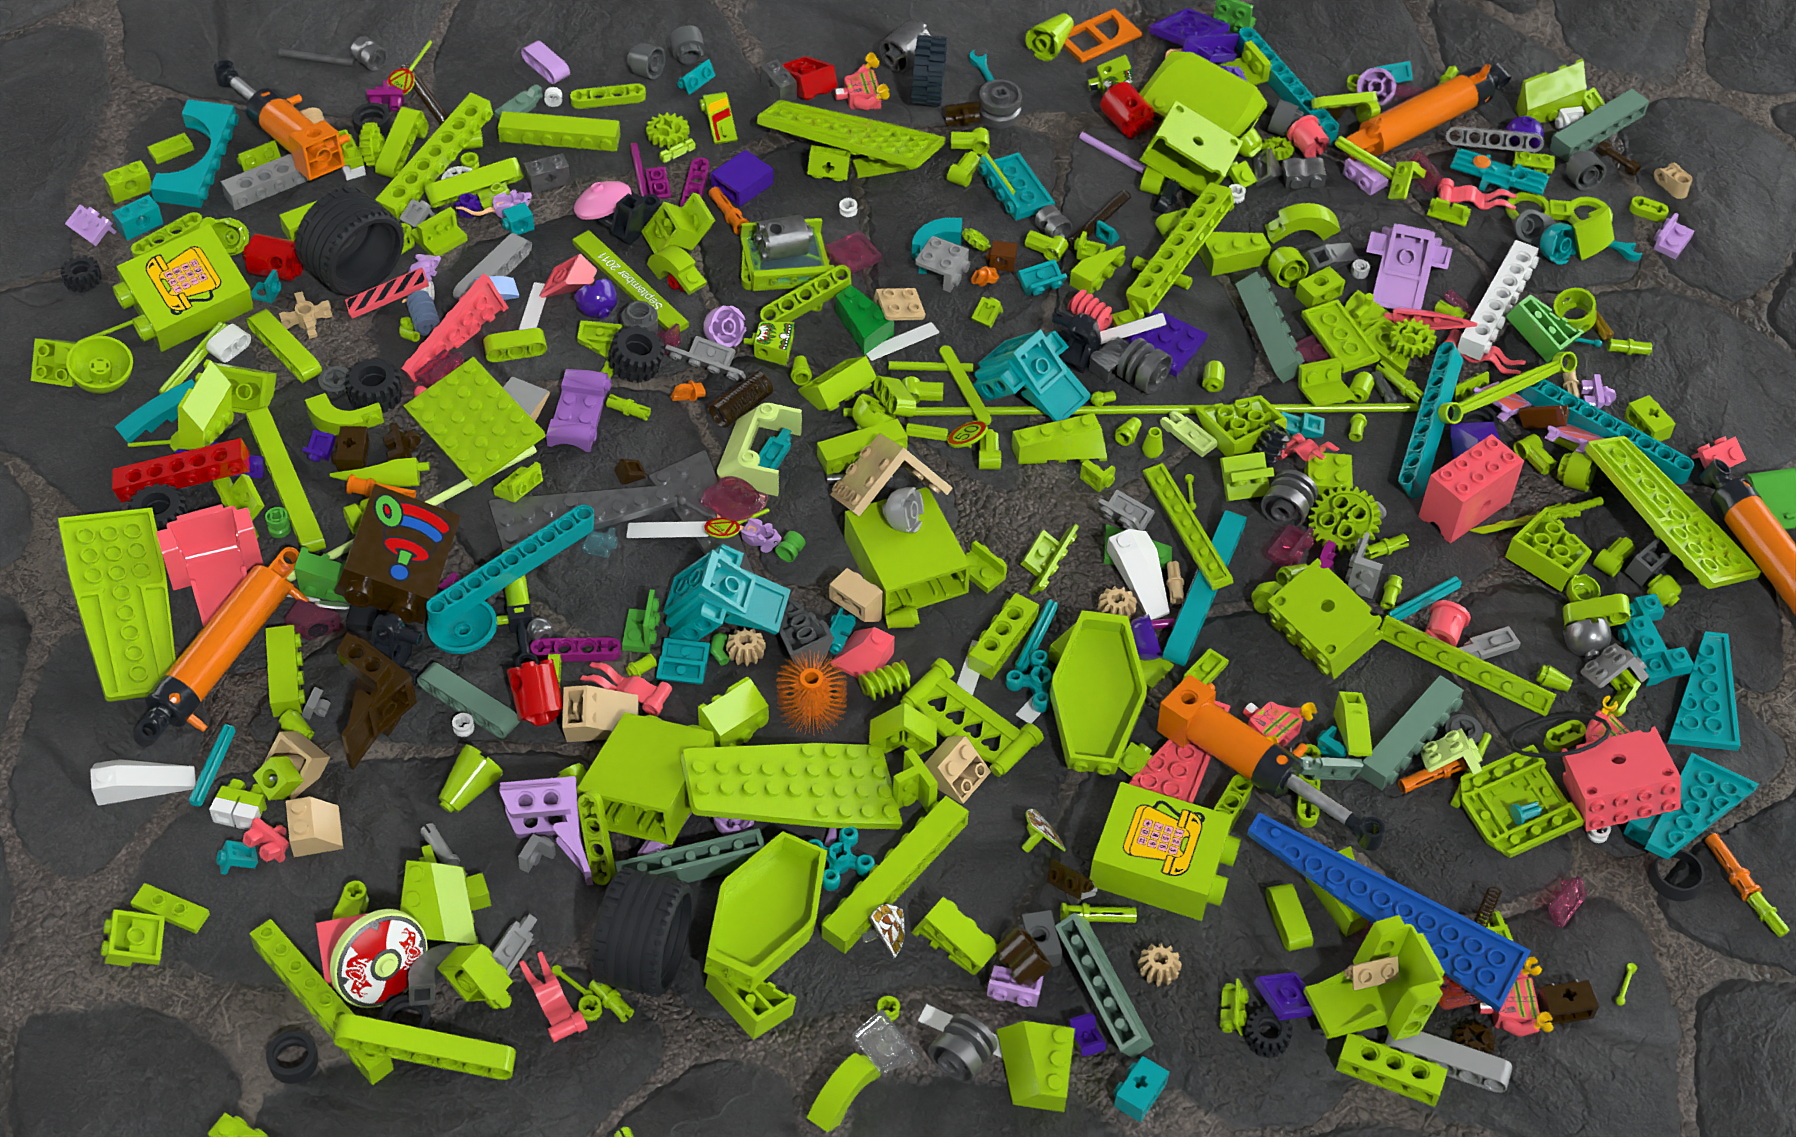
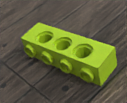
M1017 593L1010 600L1007 599L1001 613L993 617L989 629L984 630L976 646L972 645L967 653V658H969L968 668L992 680L1037 620L1039 604Z
M1351 1033L1347 1035L1336 1067V1071L1433 1107L1436 1106L1448 1071V1069L1441 1067L1435 1062L1421 1060L1413 1054L1402 1053L1386 1044H1378L1367 1040L1362 1035H1353ZM1363 1056L1369 1057L1371 1061L1364 1059ZM1388 1065L1394 1066L1397 1070L1390 1069ZM1413 1075H1418L1422 1079H1417Z

